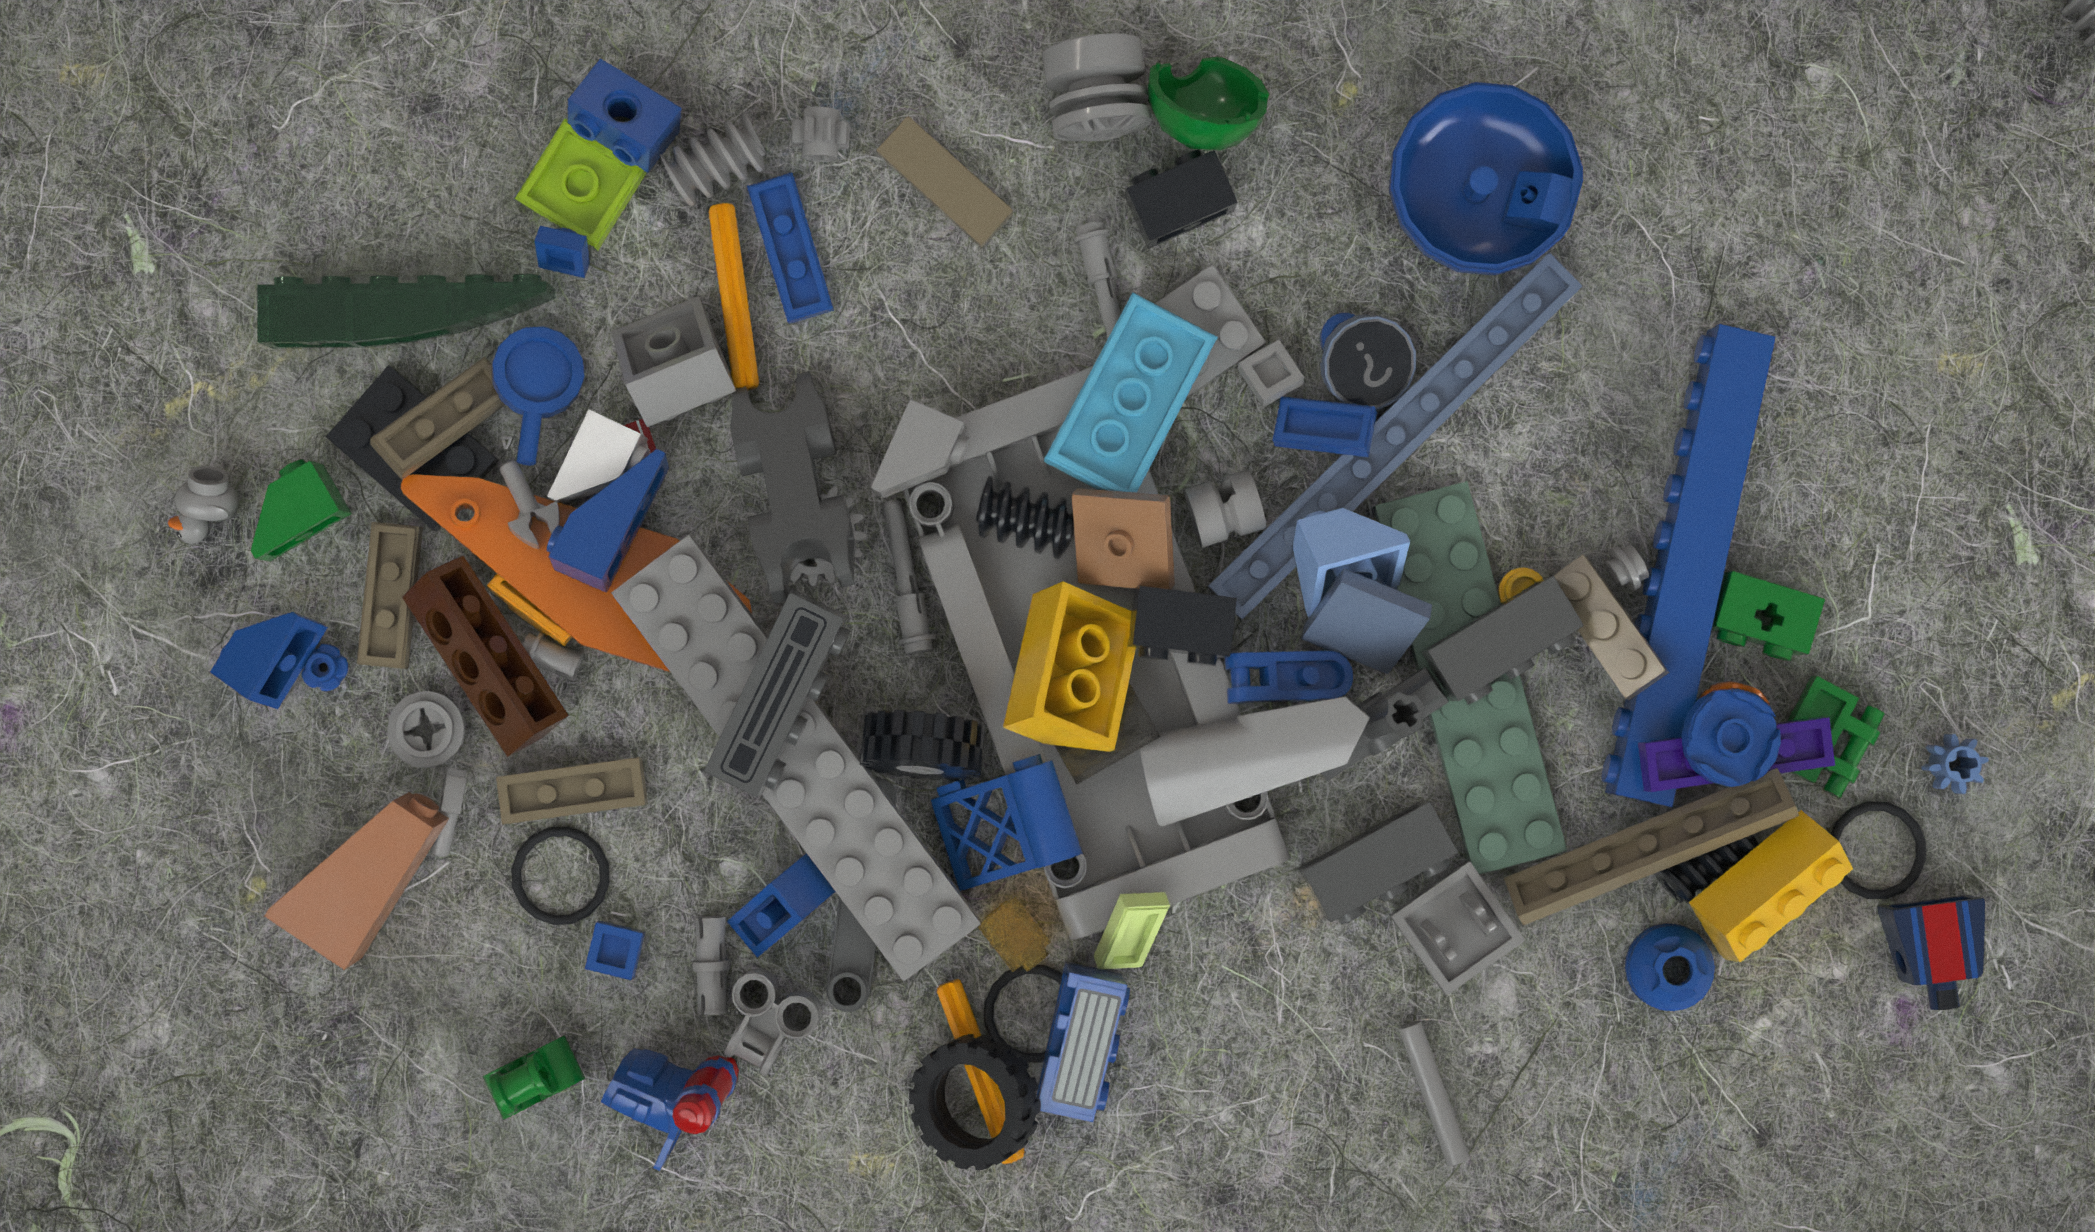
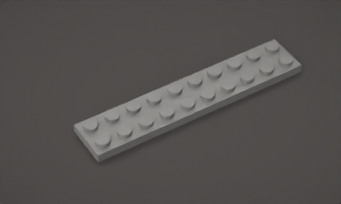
M688 534L611 592V594L720 737L768 639V635L693 535ZM808 699L800 715L808 719L807 724L797 744L794 746L787 743L779 759L786 763L784 772L775 789L772 790L766 787L762 794L904 982L980 926L982 920L865 766H860V758L819 703Z

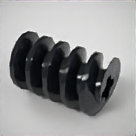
M988 476L976 515L980 537H987L992 529L997 527L998 542L1005 543L1012 532H1015L1017 548H1024L1032 537L1034 538L1035 553L1041 554L1047 545L1052 543L1053 557L1060 559L1069 547L1074 532L1073 512L1070 514L1067 511V499L1061 497L1054 508H1049L1048 493L1042 492L1036 502L1032 503L1030 501V489L1026 486L1015 498L1012 497L1011 482L1006 481L998 492H994L993 477Z
M1752 834L1654 874L1673 899L1679 903L1685 901L1689 904L1697 896L1696 892L1698 890L1703 891L1712 884L1711 881L1714 878L1718 879L1729 867L1735 865L1759 844Z

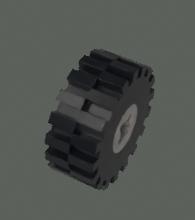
M883 710L878 711V713L870 712L864 716L860 766H865L868 770H875L878 773H891V775L899 777L910 776V778L915 779L929 778L930 780L947 779L959 781V779L971 780L979 778L982 771L985 725L978 724L975 720H964V717H949L942 713L928 714L925 711L906 712L904 710H894V712Z

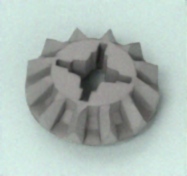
M431 691L416 692L403 698L391 712L387 726L388 739L393 751L404 762L421 768L436 767L453 759L459 747L464 743L463 736L466 721L462 718L458 704L442 693ZM425 715H428L431 723L445 724V728L432 735L433 742H431V747L430 743H427L425 736L409 735L408 732L416 730V727L423 725V717Z

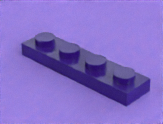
M1815 717L1776 723L1777 729H1780L1781 744L1777 759L1768 771L1778 768L1781 774L1835 766L1829 717ZM1682 737L1638 743L1644 791L1656 792L1712 784V782L1706 781L1691 768L1683 753Z

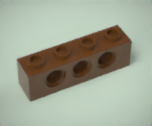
M460 556L426 572L402 596L507 757L542 739L569 716L464 556Z

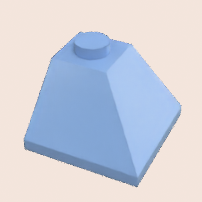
M1345 508L1328 512L1316 511L1308 514L1303 519L1297 520L1293 551L1308 618L1343 568L1397 590L1410 545L1407 534Z

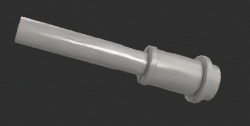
M1097 221L1075 228L1077 237L1073 238L1075 245L1080 246L1088 277V285L1094 284L1107 338H1109L1121 315L1113 284V279H1116L1118 276L1114 269L1107 237L1111 235L1110 230L1104 229L1102 221Z
M902 501L887 502L883 506L900 595L894 598L903 638L898 643L899 646H904L905 655L928 652L933 650L932 641L936 640V635L930 634L924 601L925 594L918 593Z

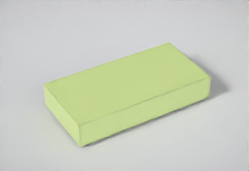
M1165 892L1120 894L1094 953L1098 969L1137 968L1143 966L1170 907Z

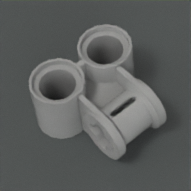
M756 968L743 974L733 986L732 1002L736 1009L745 1016H743L724 1051V1055L728 1057L736 1055L759 1067L760 1074L767 1076L787 1039L785 1036L791 1039H803L810 1035L821 1020L822 1005L814 994L804 990L794 991L784 999L779 998L780 984L776 976L769 970ZM749 980L761 981L768 989L767 1002L763 1004L751 1003L744 993L746 982ZM797 1002L806 1005L811 1012L810 1023L800 1027L793 1025L787 1018L786 1010L788 1005Z

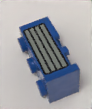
M1065 962L1038 1083L1039 1089L1036 1093V1099L1041 1101L1040 1111L1089 1122L1094 1121L1096 1109L1104 1111L1110 1085L1109 1082L1104 1081L1108 1062L1114 1063L1117 1056L1120 1035L1116 1034L1120 1015L1124 1016L1126 1013L1130 995V988L1127 987L1128 985L1121 973Z

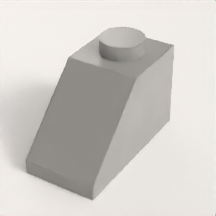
M910 399L871 486L873 493L885 498L946 474L952 462L959 465L970 442V438L964 436L966 431L964 422Z

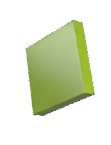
M564 119L516 195L515 200L558 227L567 228L580 235L587 236L588 245L598 251L647 172L636 165L629 166L616 158L612 150L595 140L588 141L582 138L568 124V120Z

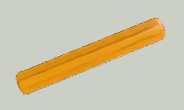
M719 203L710 206L708 213L731 376L735 388L746 386L749 391L758 387L759 376L736 213L733 204Z
M954 979L939 985L937 994L954 1039L967 1034H974V1038L981 1036L962 982L959 979ZM964 1064L990 1136L994 1138L1001 1132L1005 1121V1101L998 1085L986 1072L973 1065ZM1024 1148L1003 1161L1002 1164L1013 1163L1024 1157Z

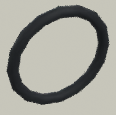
M1867 801L1848 809L1835 822L1831 835L1839 841L1844 827L1854 817L1868 811H1885L1899 817L1910 828L1916 843V859L1910 873L1899 884L1885 890L1867 889L1855 884L1847 875L1844 876L1840 883L1849 892L1866 899H1889L1904 893L1919 878L1926 862V841L1919 824L1905 809L1888 802Z
M568 826L548 827L530 836L517 851L511 868L512 889L520 906L535 919L552 925L573 924L590 916L603 902L610 883L609 863L601 846L587 833ZM567 836L581 841L593 852L599 865L600 882L595 896L584 908L572 914L553 915L538 909L528 899L522 887L521 869L526 855L537 843L550 837Z
M1023 964L1006 971L992 984L984 1002V1024L989 1036L995 1037L994 1042L999 1044L1003 1041L1006 1042L999 1035L994 1022V1004L1000 990L1012 979L1025 974H1042L1057 981L1060 985L1062 980L1061 972L1046 965ZM1014 1048L1012 1053L1017 1058L1022 1056L1026 1062L1042 1063L1044 1062L1046 1051L1041 1053H1024Z

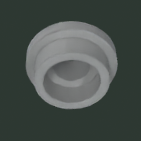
M1631 544L1623 548L1615 546L1609 550L1611 560L1606 562V567L1617 586L1622 587L1626 585L1631 591L1640 588L1641 581L1647 579L1649 573L1637 550Z

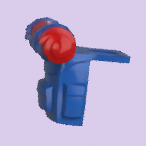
M634 1048L622 1059L602 1097L601 1103L633 1120L668 1133V1137L653 1167L660 1171L673 1151L682 1130L691 1134L703 1133L716 1121L720 1115L723 1102L736 1088L739 1069L732 1057L717 1055L708 1057L693 1071L669 1062L668 1056L662 1053Z

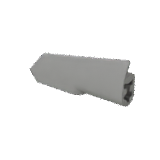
M1345 696L1238 715L1237 718L1142 735L1140 738L1141 760L1157 823L1160 826H1166L1348 764L1370 716Z

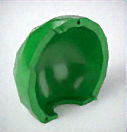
M1218 56L1202 58L1198 67L1192 73L1183 77L1172 75V65L1170 63L1161 64L1157 62L1156 65L1150 68L1148 101L1162 131L1190 149L1223 150L1235 146L1249 137L1265 117L1270 94L1262 80L1246 67L1226 58Z

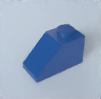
M290 612L236 630L229 642L221 650L220 656L210 673L246 699L278 709L328 627L308 617Z
M806 853L768 884L727 922L758 958L836 891Z

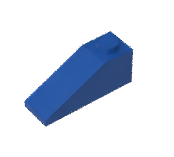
M658 449L654 450L569 515L564 527L558 525L554 529L547 544V552L550 553L548 557L555 571L603 592H608L669 470L665 452Z

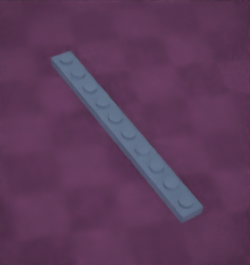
M1550 252L1545 255L1375 422L1369 457L1342 454L1207 587L1215 595L1237 598L1235 615L1241 621L1296 567L1293 542L1297 520L1303 519L1308 514L1316 511L1328 512L1345 508L1353 512L1536 333L1582 285Z

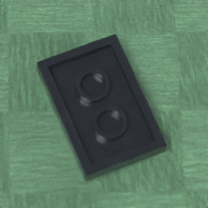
M388 365L326 435V438L433 531H438L441 526L403 494L401 478L370 445V438L427 398L425 394L394 367ZM467 432L410 475L484 479L500 460Z

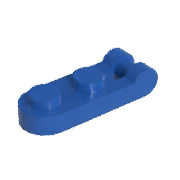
M1334 651L1231 653L1230 657L1224 658L1225 670H1230L1232 688L1227 689L1228 704L1329 700L1345 695L1353 683L1351 664L1345 656ZM1250 669H1259L1260 686H1251Z

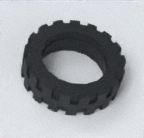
M967 1034L938 1047L921 1061L923 1066L915 1070L911 1081L915 1083L914 1089L909 1092V1104H914L915 1111L911 1116L915 1127L920 1126L923 1135L920 1136L927 1147L932 1145L937 1150L935 1155L945 1162L948 1160L954 1161L955 1167L960 1169H968L971 1166H975L976 1170H984L994 1164L1002 1163L1029 1142L1027 1138L1034 1134L1038 1125L1035 1117L1040 1113L1041 1101L1036 1099L1035 1091L1039 1088L1035 1076L1030 1078L1026 1070L1029 1068L1028 1063L1022 1056L1017 1058L1012 1053L1014 1050L1012 1046L1004 1041L1000 1044L994 1042L995 1037L989 1035H981L974 1038V1034ZM959 1064L973 1065L986 1072L998 1085L1005 1101V1121L1001 1132L996 1137L991 1139L977 1138L962 1130L951 1117L945 1102V1083L949 1071L954 1066Z

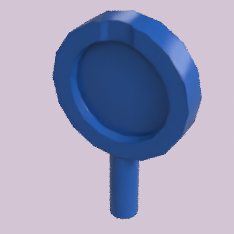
M525 327L510 334L498 346L492 363L493 386L500 400L515 413L523 415L516 462L528 466L536 465L542 418H550L566 411L577 399L584 380L583 359L576 345L561 332L547 327Z

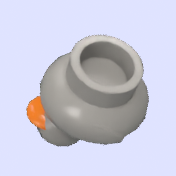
M212 466L195 467L189 471L188 481L176 491L174 498L175 507L181 515L170 518L168 525L175 530V534L181 541L188 544L201 542L207 536L209 530L208 521L230 520L236 514L239 506V497L235 489L228 484L229 476L226 471Z

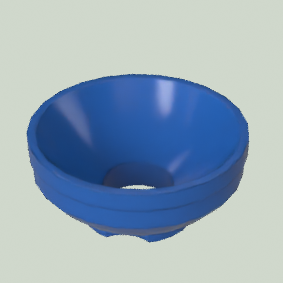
M1663 923L1645 929L1631 943L1625 959V973L1631 990L1644 1003L1659 1010L1677 1011L1695 1005L1704 998L1714 979L1715 965L1709 946L1696 932L1679 924ZM1673 956H1682L1689 964V975L1680 984H1670L1663 975L1664 963Z

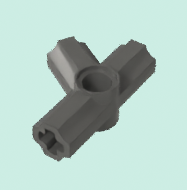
M1426 666L1384 694L1378 692L1357 705L1370 716V719L1348 764L1320 773L1327 781L1370 753L1372 756L1377 755L1401 738L1412 735L1423 726L1422 719L1449 702L1442 687Z

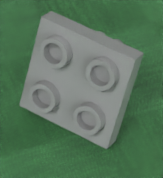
M1468 860L1389 914L1446 996L1525 941L1472 863Z

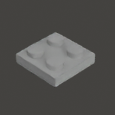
M1213 264L1154 303L1218 337L1187 397L1266 344V341Z

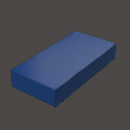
M1282 396L1272 441L1275 447L1369 457L1377 411L1375 406Z

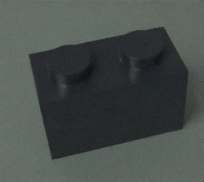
M1200 149L1191 151L1177 158L1174 161L1176 167L1159 174L1158 170L1154 168L1131 179L1133 186L1126 188L1125 199L1147 249L1235 211L1238 202L1215 150L1202 155Z
M1138 586L1134 589L1128 647L1140 648L1139 657L1168 660L1169 652L1188 654L1187 663L1216 666L1217 658L1224 659L1230 657L1237 598Z

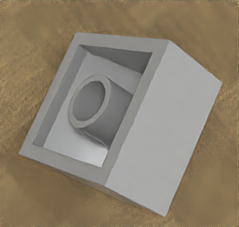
M700 296L611 331L625 385L647 427L662 421H670L681 413L706 403H714L725 395L736 391L728 364Z

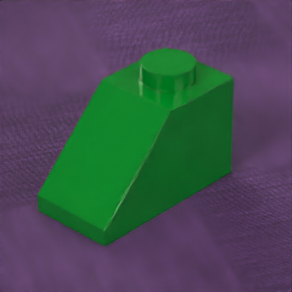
M304 459L294 461L278 472L281 478L268 485L250 550L255 559L270 562L352 514L323 464L311 460L306 462Z

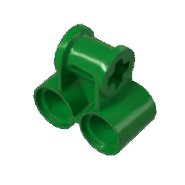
M565 1035L482 1076L503 1120L586 1079Z

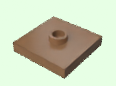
M1077 488L1072 493L1078 583L1124 588H1137L1138 586L1170 590L1173 588L1175 578L1170 495Z

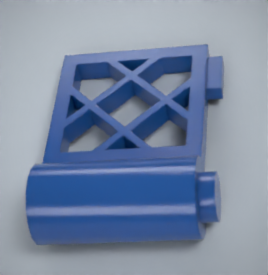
M1038 754L1013 762L1014 773L968 788L964 779L936 788L939 797L930 801L960 891L1035 868L1055 864L1083 854L1052 760L1043 763L1041 755ZM1002 787L1008 806L1003 818L986 808L992 790ZM979 794L977 801L971 798ZM958 802L972 811L965 830L954 823L949 807L950 803ZM981 818L999 828L992 847L975 837ZM1008 835L1019 841L1025 861L1015 863L1001 853ZM970 847L987 857L981 874L973 877L966 860ZM996 864L1002 867L1000 869L994 870Z

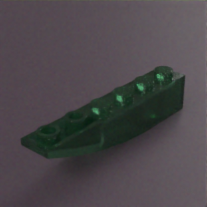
M471 274L465 276V282L446 283V277L440 275L417 276V283H399L398 277L376 275L369 277V283L351 284V278L344 276H324L321 278V284H304V279L299 277H274V284L257 285V342L271 349L369 348L414 343L462 333L510 318L556 299V289L548 282L542 281V276L536 274L513 275V282H494V276Z

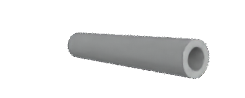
M1414 1021L1402 1025L1398 1030L1447 1166H1453L1463 1163L1470 1157L1421 1021Z

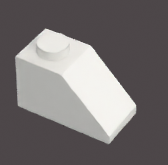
M588 410L547 497L567 504L600 492L649 455L650 449L645 447L648 438L594 411Z

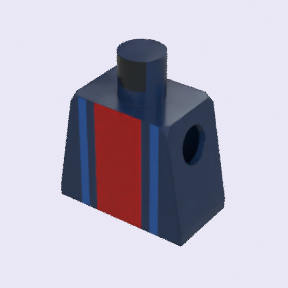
M1960 895L1877 906L1880 921L1900 980L1912 985H1927L1931 1010L1959 1008L1960 1001L1957 981L1979 978L1983 974L1985 899L1971 895Z

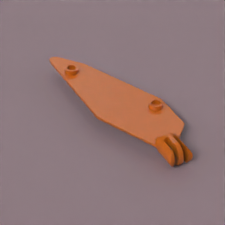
M412 474L402 480L401 490L409 500L579 644L670 672L611 592L680 540L640 527L606 593L554 570L548 557L550 553L547 552V544L551 534L545 522L538 521L535 516L531 517L532 525L530 530L538 542L539 549L525 544L509 530L508 522L518 519L520 510L508 487L474 477ZM534 495L537 503L548 506L555 502ZM557 502L560 526L564 527L569 515L577 508ZM463 509H470L474 512L473 518L469 521H460L457 519V514ZM729 583L752 614L750 600Z

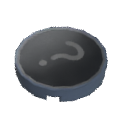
M1355 315L1340 323L1326 338L1322 349L1324 350L1322 363L1320 362L1321 376L1328 391L1340 402L1375 406L1376 409H1382L1397 401L1409 388L1416 370V350L1409 334L1393 320L1378 315Z

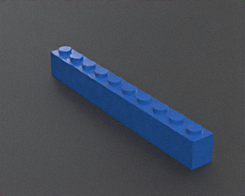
M1718 324L1709 329L1706 335L1702 334L1698 339L1694 353V362L1700 363L1696 382L1691 381L1689 383L1684 398V409L1689 410L1686 428L1681 427L1674 443V455L1679 456L1675 474L1669 475L1663 494L1664 502L1669 503L1665 521H1659L1653 539V548L1659 549L1655 568L1649 567V577L1644 580L1643 595L1648 596L1645 613L1639 614L1635 621L1640 632L1670 673L1631 700L1625 699L1624 708L1618 707L1612 724V734L1617 736L1614 754L1607 755L1602 769V782L1607 783L1605 793L1673 807L1676 789L1656 792L1644 791L1638 743L1681 737L1686 714L1696 702L1774 348L1775 336Z

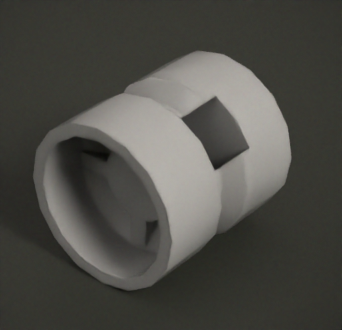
M1248 469L1224 476L1219 486H1215L1210 481L1184 488L1187 509L1201 548L1227 541L1229 532L1235 531L1239 536H1244L1266 529V520L1260 496L1251 472Z

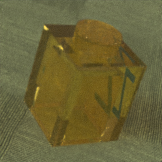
M1016 893L981 919V925L978 926L979 930L1012 972L1020 966L1029 971L1049 955L1045 947L1051 943V937Z

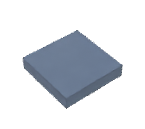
M1343 568L1304 624L1301 639L1329 651L1339 652L1346 658L1389 674L1430 620L1432 604Z

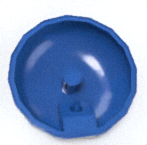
M1474 82L1439 93L1410 118L1392 152L1389 194L1400 228L1424 256L1455 272L1499 275L1532 264L1563 238L1571 226L1582 187L1583 166L1571 130L1547 102L1513 85Z

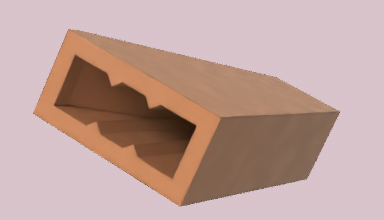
M410 792L389 803L274 903L264 917L343 970L347 969L363 958L449 818L438 811L439 806L427 796Z

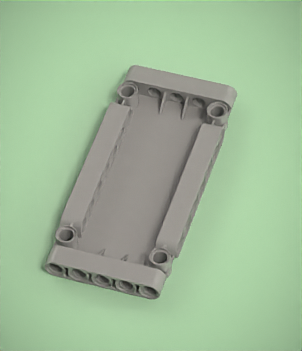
M1093 367L955 417L964 422L966 427L964 436L970 438L961 463L957 465L952 462L946 474L903 490L920 535L918 540L1005 775L1015 772L1013 762L1038 754L1041 755L1043 763L1053 761L1083 853L1076 856L1079 861V868L1071 877L1062 878L1054 874L1051 865L1043 867L1071 941L1105 930L1120 894L1165 892L1169 904L1172 905L1271 868L1291 858L1271 807L1267 791L1257 794L1256 805L1248 811H1240L1231 803L1166 826H1160L1157 823L1142 765L1140 738L1146 734L1230 720L1241 715L1237 704H1228L1227 689L1231 688L1220 658H1217L1216 666H1205L1187 663L1188 654L1169 652L1168 660L1139 657L1140 648H1136L1114 751L1107 752L1043 744L1003 728L1032 595L1064 581L1132 611L1135 588L1078 583L1074 532L1065 553L1060 559H1055L1053 557L1052 543H1049L1041 554L1035 553L1034 538L1032 537L1024 548H1017L1015 532H1012L1005 543H1000L997 539V527H994L989 535L983 538L979 535L978 522L976 521L980 499L988 476L993 477L994 492H998L1006 481L1011 482L1012 497L1015 498L1024 486L1029 487L1030 501L1032 503L1036 502L1042 492H1047L1049 508H1054L1060 498L1064 497L1067 499V511L1070 514L1073 512L1072 493L1077 488L1095 489L1043 462ZM1148 470L1137 493L1158 494L1150 470ZM928 493L939 494L945 501L943 512L935 518H927L919 513V501ZM1172 531L1175 585L1171 590L1195 593Z

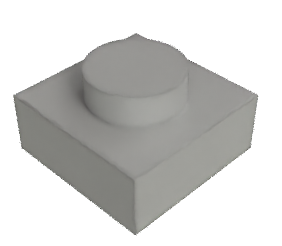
M1280 340L1238 362V371L1262 407L1267 406L1304 384L1305 377Z

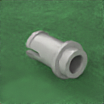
M541 632L537 636L528 633L523 647L535 665L573 681L581 665L584 652L575 651L544 639L545 634Z

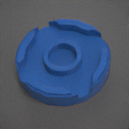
M1734 688L1714 690L1698 699L1686 714L1681 732L1683 753L1691 768L1706 781L1727 787L1743 786L1750 781H1756L1768 772L1777 759L1781 735L1780 729H1777L1776 721L1773 718L1776 716L1771 706L1757 694Z

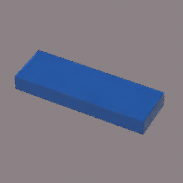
M793 173L748 185L747 189L787 322L791 324L834 311Z

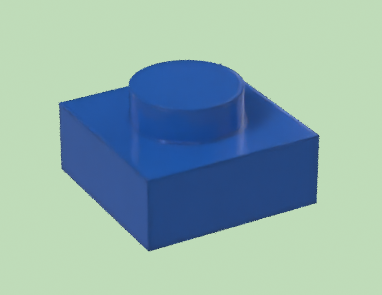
M540 225L534 240L538 267L585 278L590 264L587 236L580 235L567 228L554 229Z
M600 920L597 921L585 969L628 980L634 979L646 931Z

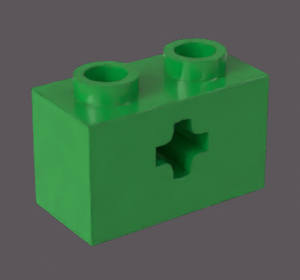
M1735 571L1724 572L1711 630L1718 632L1716 640L1723 643L1745 647L1746 641L1764 646L1762 654L1780 660L1791 661L1792 655H1807L1810 653L1825 599ZM1763 610V615L1771 618L1769 625L1762 626V621L1754 618L1756 611Z

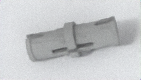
M726 916L695 917L696 960L692 961V971L697 974V1014L728 1013L727 970L731 969V959H726Z

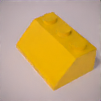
M1064 581L1032 595L1003 728L1043 744L1107 752L1114 751L1136 648L1128 647L1132 611Z
M1802 810L1798 812V817L1784 823L1689 902L1717 951L1725 960L1741 962L1753 951L1762 948L1771 936L1788 922L1801 916L1811 903L1828 889L1837 886L1844 876L1853 870L1840 842Z

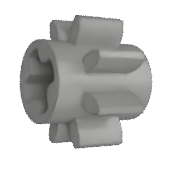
M807 107L804 109L803 120H792L791 142L793 147H802L803 159L816 162H832L838 159V149H849L850 126H848L847 121H839V110L829 107Z

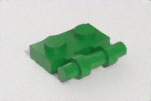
M1811 676L1788 721L1829 717L1833 748L1842 731L1847 732L1851 737L1840 758L1834 756L1835 766L1790 773L1809 783H1815L1822 769H1825L1831 775L1823 790L1834 797L1841 798L1847 785L1855 783L1860 773L1857 766L1867 747L1875 745L1880 735V731L1877 728L1885 713L1867 705L1860 720L1851 716L1859 700L1858 697L1819 676Z

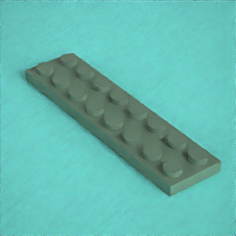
M1468 481L1373 506L1377 522L1407 534L1410 540L1400 585L1397 586V590L1432 604L1430 620L1411 643L1410 647L1416 670L1418 671L1426 666L1438 683V679L1421 652L1500 605ZM1505 673L1489 683L1493 689L1492 692L1474 703L1468 705L1465 699L1460 701H1450L1449 699L1448 703L1429 715L1467 859L1479 874L1567 851L1520 675L1509 680Z

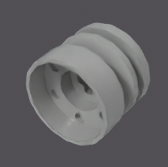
M1123 33L1082 36L1062 41L1042 52L1046 87L1052 91L1066 92L1049 102L1050 114L1057 116L1052 121L1054 138L1063 141H1104L1136 132L1151 124V108L1143 104L1148 100V88L1142 85L1127 84L1137 80L1145 72L1141 39L1137 36Z

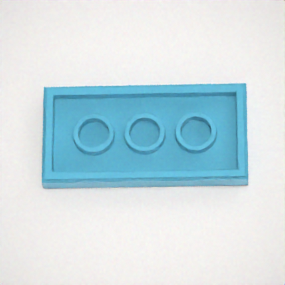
M1132 292L1043 462L1097 490L1137 493L1218 337Z

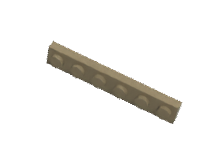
M1778 768L1768 771L1756 781H1750L1743 786L1728 787L1504 878L1518 918L1524 926L1798 817L1799 813Z

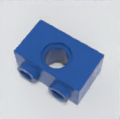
M601 58L568 98V124L571 125L579 136L588 141L595 140L612 150L616 158L629 166L636 165L647 173L659 160L660 154L662 155L680 132L681 107ZM623 116L629 118L630 121L618 122L613 118Z

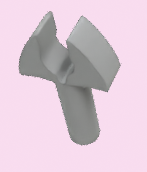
M514 460L507 461L501 465L500 472L520 510L518 519L508 522L509 530L525 544L539 549L538 542L530 530L532 525L531 517L535 516L538 521L545 522L548 525L550 534H552L554 529L560 525L557 501L548 506L537 503L518 463Z
M447 767L441 790L439 812L448 817L449 820L430 849L431 853L435 856L445 857L450 853L457 816L461 812L467 770Z

